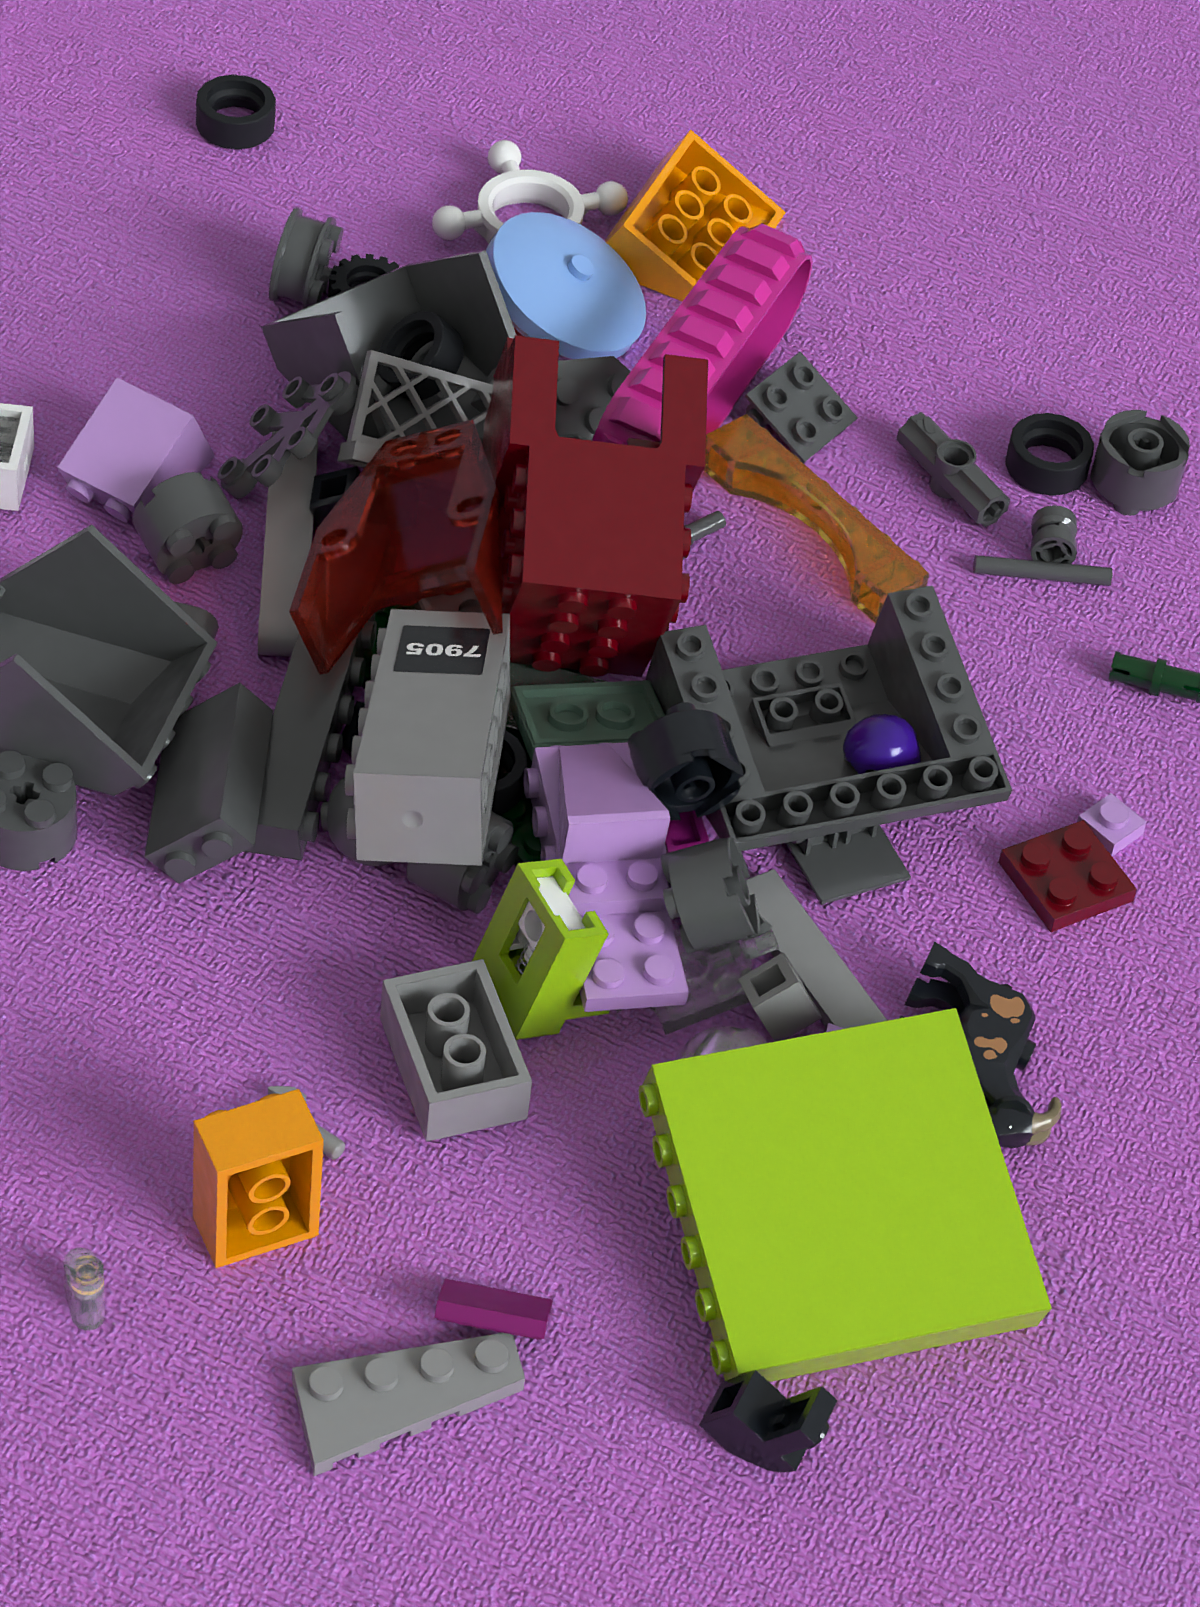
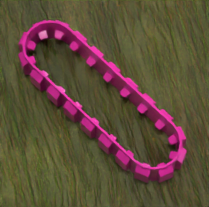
M759 224L752 228L739 227L617 389L601 417L592 441L627 445L628 438L661 441L663 357L665 354L708 359L707 446L777 347L795 317L806 291L813 264L812 255L805 253L801 241L765 224Z

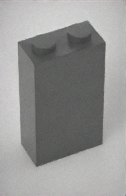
M241 683L185 711L178 717L173 727L175 736L170 744L161 752L144 857L179 884L255 846L273 710Z

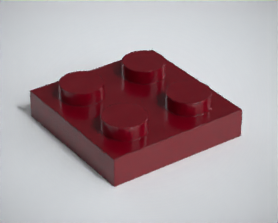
M1084 820L1002 849L998 861L1050 932L1133 902L1137 891L1135 885Z

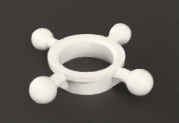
M500 140L494 143L488 152L489 165L500 175L490 179L482 187L478 196L477 210L462 212L455 206H443L435 212L432 218V227L436 235L444 240L457 239L463 234L465 229L473 228L489 243L504 224L494 212L504 206L515 203L540 204L557 211L564 218L581 225L584 215L589 210L598 209L603 214L610 216L621 213L627 206L628 194L620 183L614 181L601 184L596 192L580 194L571 183L557 175L539 170H520V149L511 141Z

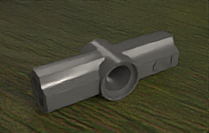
M922 412L910 416L908 421L899 428L897 441L931 475L929 483L933 493L944 499L955 500L976 523H980L984 528L996 523L1000 516L1008 510L1010 499L975 464L976 451L973 446L962 440L951 439L930 417H926Z

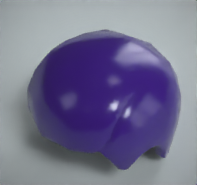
M876 714L866 717L856 723L847 732L844 739V758L851 763L858 774L866 773L867 770L879 771L921 763L919 742L913 727L906 720L895 715Z

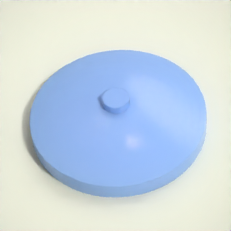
M542 212L523 213L507 220L489 242L486 252L511 320L530 337L559 341V355L570 359L606 356L618 358L628 351L642 333L646 321V305L635 275L622 257L610 245L584 226L554 214Z

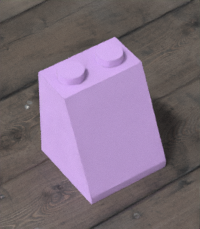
M116 378L57 469L66 481L67 485L65 488L71 495L85 503H89L93 499L103 504V508L110 515L120 521L127 522L129 518L133 519L135 508L140 501L146 506L155 497L152 492L154 487L179 474L188 472L200 473L215 455L194 415Z

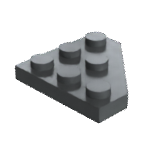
M614 356L558 361L555 430L558 435L580 434L583 438L585 437L592 441L607 405L631 371ZM496 368L492 370L485 383L493 385ZM477 393L470 404L482 413L487 409Z

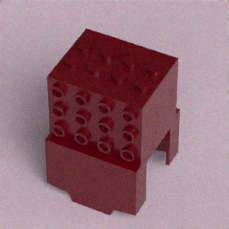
M517 335L514 338L507 337L494 374L492 398L484 422L478 528L490 529L488 554L495 555L494 568L493 570L489 569L487 575L486 598L493 599L491 613L510 614V663L532 665L534 669L545 672L556 671L560 668L579 670L581 674L590 677H600L607 673L642 677L652 659L660 635H664L666 631H669V623H676L679 604L686 603L688 599L690 576L688 573H682L683 558H687L689 555L691 529L684 528V513H689L693 491L705 468L708 359L664 355L661 441L628 438L627 445L559 437L555 430L559 341Z

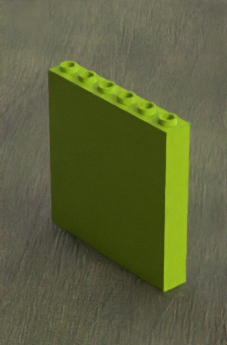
M956 1008L651 1065L643 1084L639 1086V1102L643 1115L646 1118L651 1117L656 1132L652 1140L654 1157L657 1165L660 1168L665 1167L670 1182L666 1192L669 1211L674 1219L680 1218L685 1236L681 1238L682 1258L688 1270L694 1269L699 1289L695 1291L697 1312L702 1322H709L714 1340L710 1343L711 1362L716 1374H723L725 1381L756 1370L768 1382L1034 1327L1052 1309Z

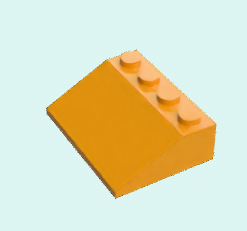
M690 129L664 156L605 242L626 262L639 285L683 301L739 227L752 228L759 224H765L775 229L786 212Z

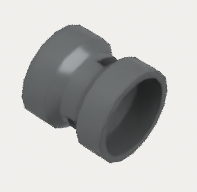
M1052 505L1039 509L1033 515L1031 522L1033 536L1031 542L1032 560L1072 564L1077 555V542L1075 539L1077 533L1076 515L1070 509L1063 506Z

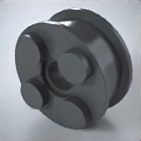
M295 207L292 210L284 227L273 263L269 284L270 301L276 302L279 297L300 302L303 308L320 302L322 294L328 293L329 275L332 269L328 265L331 254L338 252L343 236V228L336 226L335 218L329 217L326 222L303 216L302 208Z

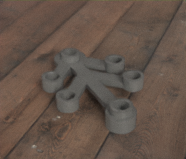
M343 371L339 374L332 373L321 384L310 385L301 376L292 379L285 387L282 397L294 408H300L305 403L311 404L303 411L277 413L268 404L260 406L251 416L249 425L262 436L274 431L278 432L247 458H229L218 471L217 477L221 480V487L235 499H241L253 490L257 482H260L264 487L274 484L281 476L283 467L291 453L298 459H303L312 452L316 446L317 438L332 413L335 416H341L354 406L359 386L356 385V378L350 372Z

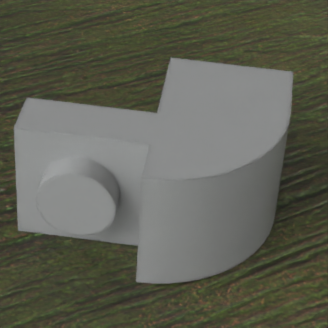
M785 952L738 979L753 1009L774 1041L786 1040L822 1018Z

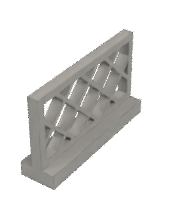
M369 350L365 357L347 442L341 443L337 461L480 500L482 468L473 465L479 461L482 463L483 445L472 427L486 418L493 385ZM378 364L391 367L401 383L400 387L385 396H382L374 382ZM405 372L412 373L417 376L409 380ZM425 378L435 380L444 396L443 399L427 409L413 387ZM448 384L460 388L452 392ZM471 390L478 393L487 410L468 421L456 398ZM405 391L418 414L399 426L386 402ZM372 395L375 402L368 406L370 396ZM448 403L460 427L442 437L430 414ZM377 408L380 409L392 430L379 439L362 435L366 415ZM422 420L434 441L433 444L422 451L413 449L403 433L404 430ZM463 432L477 454L464 463L455 461L446 445L447 442ZM393 437H396L400 445L390 443L387 441L392 439ZM438 449L442 457L430 453Z

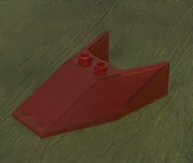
M473 419L385 441L317 528L289 613L319 675L330 672L376 611L398 604L401 606L412 605L423 598L440 594L455 595L466 588H473L493 635L503 633L500 493Z

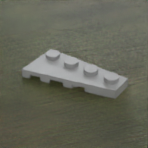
M498 1333L293 1367L292 1383L313 1475L317 1476L331 1470L334 1462L353 1454L360 1458L380 1450V1443L408 1432L411 1437L431 1429V1423L453 1413L460 1417L523 1391L525 1376L514 1336L507 1333Z

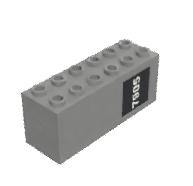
M391 609L387 628H379L377 654L372 655L371 681L367 680L365 686V708H360L358 736H354L352 741V764H347L345 772L346 796H353L354 808L348 809L347 839H356L357 860L482 866L511 698L510 614Z

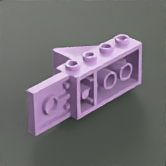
M628 742L536 747L531 768L524 769L523 786L526 798H530L532 803V828L534 836L540 839L542 847L541 861L562 858L575 879V883L568 896L583 919L586 912L595 911L609 933L580 990L584 1012L686 1005L689 990L671 918L667 912L663 897V889L671 887V884L665 878L661 864V855L666 854L665 840L670 822L668 809L651 790L649 791L646 785L642 784L637 776L630 757Z

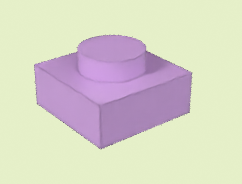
M1112 793L1084 811L1077 819V822L1082 820L1086 822L1111 856H1114L1142 836L1147 821Z

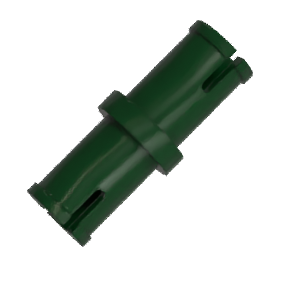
M1118 651L1115 652L1109 681H1118L1150 689L1149 694L1159 696L1160 692L1200 703V673L1167 665L1168 660L1161 658L1154 662L1121 654Z

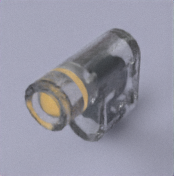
M75 1248L70 1250L63 1259L64 1290L74 1325L82 1330H94L101 1326L105 1320L104 1265L91 1250Z

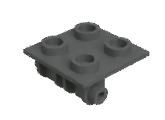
M801 351L745 395L751 403L746 408V414L744 415V421L747 426L756 429L764 428L769 424L802 463H805L858 419Z
M880 825L785 843L821 905L911 879L909 872Z

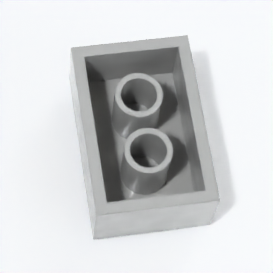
M484 959L383 980L380 1020L426 1142L528 1119L532 1079Z

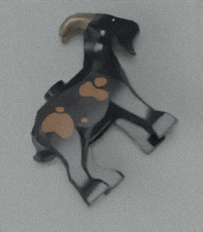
M934 942L920 974L932 978L942 977L948 982L930 979L928 983L916 978L904 1005L913 1008L935 1007L939 1010L957 1009L1000 1147L1013 1149L1042 1144L1050 1137L1051 1128L1060 1119L1062 1105L1059 1098L1053 1097L1046 1112H1034L1029 1101L1024 1098L1018 1088L1014 1074L1015 1068L1024 1071L1036 1047V1043L1028 1039L1036 1019L1029 1001L1022 993L1012 990L1013 987L1010 985L999 984L977 974L968 962Z

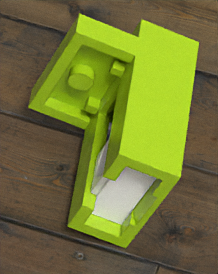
M562 858L517 864L472 961L484 959L516 1040L559 1034L565 1020L603 1015L610 1012V1010L584 1012L580 990L609 933L595 911L586 912L583 919L568 896L575 883V879Z

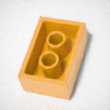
M300 1089L283 1094H269L256 1102L230 1110H216L204 1118L193 1121V1219L215 1268L319 1236L324 1139Z

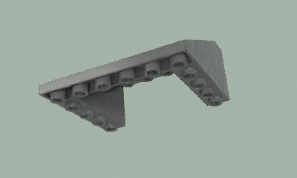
M933 585L888 593L869 642L866 645L722 670L706 625L666 631L664 635H660L656 643L645 680L651 681L665 716L671 706L682 702H689L695 706V709L707 710L719 715L727 725L743 769V776L739 778L741 789L736 797L727 805L705 816L719 838L733 837L741 851L1007 801L1012 792ZM876 714L895 715L906 720L913 727L919 742L921 763L879 771L867 770L866 773L858 774L851 763L844 758V739L847 732L866 717Z

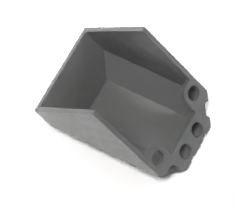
M486 250L407 264L261 326L277 370L289 382L295 377L301 376L310 385L321 384L332 373L339 374L343 371H348L356 378V385L359 386L367 351L374 350L378 352L382 341L390 330L403 318L418 311H431L460 334L464 343V354L456 374L481 382H485L492 370L497 368L507 337L514 338L516 335ZM434 340L419 349L411 361L420 364L430 352ZM376 369L374 382L382 396H385L394 389L380 378ZM448 384L452 392L460 388ZM471 390L456 398L468 421L480 414L470 404L477 392ZM440 391L436 395L422 400V403L427 409L443 399L444 396ZM400 394L386 402L399 426L418 414L412 402ZM372 395L370 396L368 406L375 402ZM448 403L430 414L442 437L460 427ZM354 406L341 416H335L332 413L328 420L346 440ZM379 408L366 415L362 435L379 439L392 431ZM485 419L472 427L482 445ZM422 420L403 431L411 447L415 450L422 451L434 443ZM464 432L446 443L455 461L464 463L477 455ZM393 437L392 439L387 441L390 443L400 445L396 437ZM438 449L430 453L442 457ZM479 461L473 466L482 468V463ZM379 473L392 487L411 482ZM416 483L422 494L421 503L449 516H454L467 510V507L472 504L480 503V500Z
M92 524L0 578V753L4 751H17L22 755L50 763H63L72 770L75 785L115 796L133 786L137 789L141 788L153 777L157 770V766L154 763L159 753L173 740L175 736L173 727L178 717L192 704L193 697L190 694L196 683L209 671L211 663L208 660L218 642Z

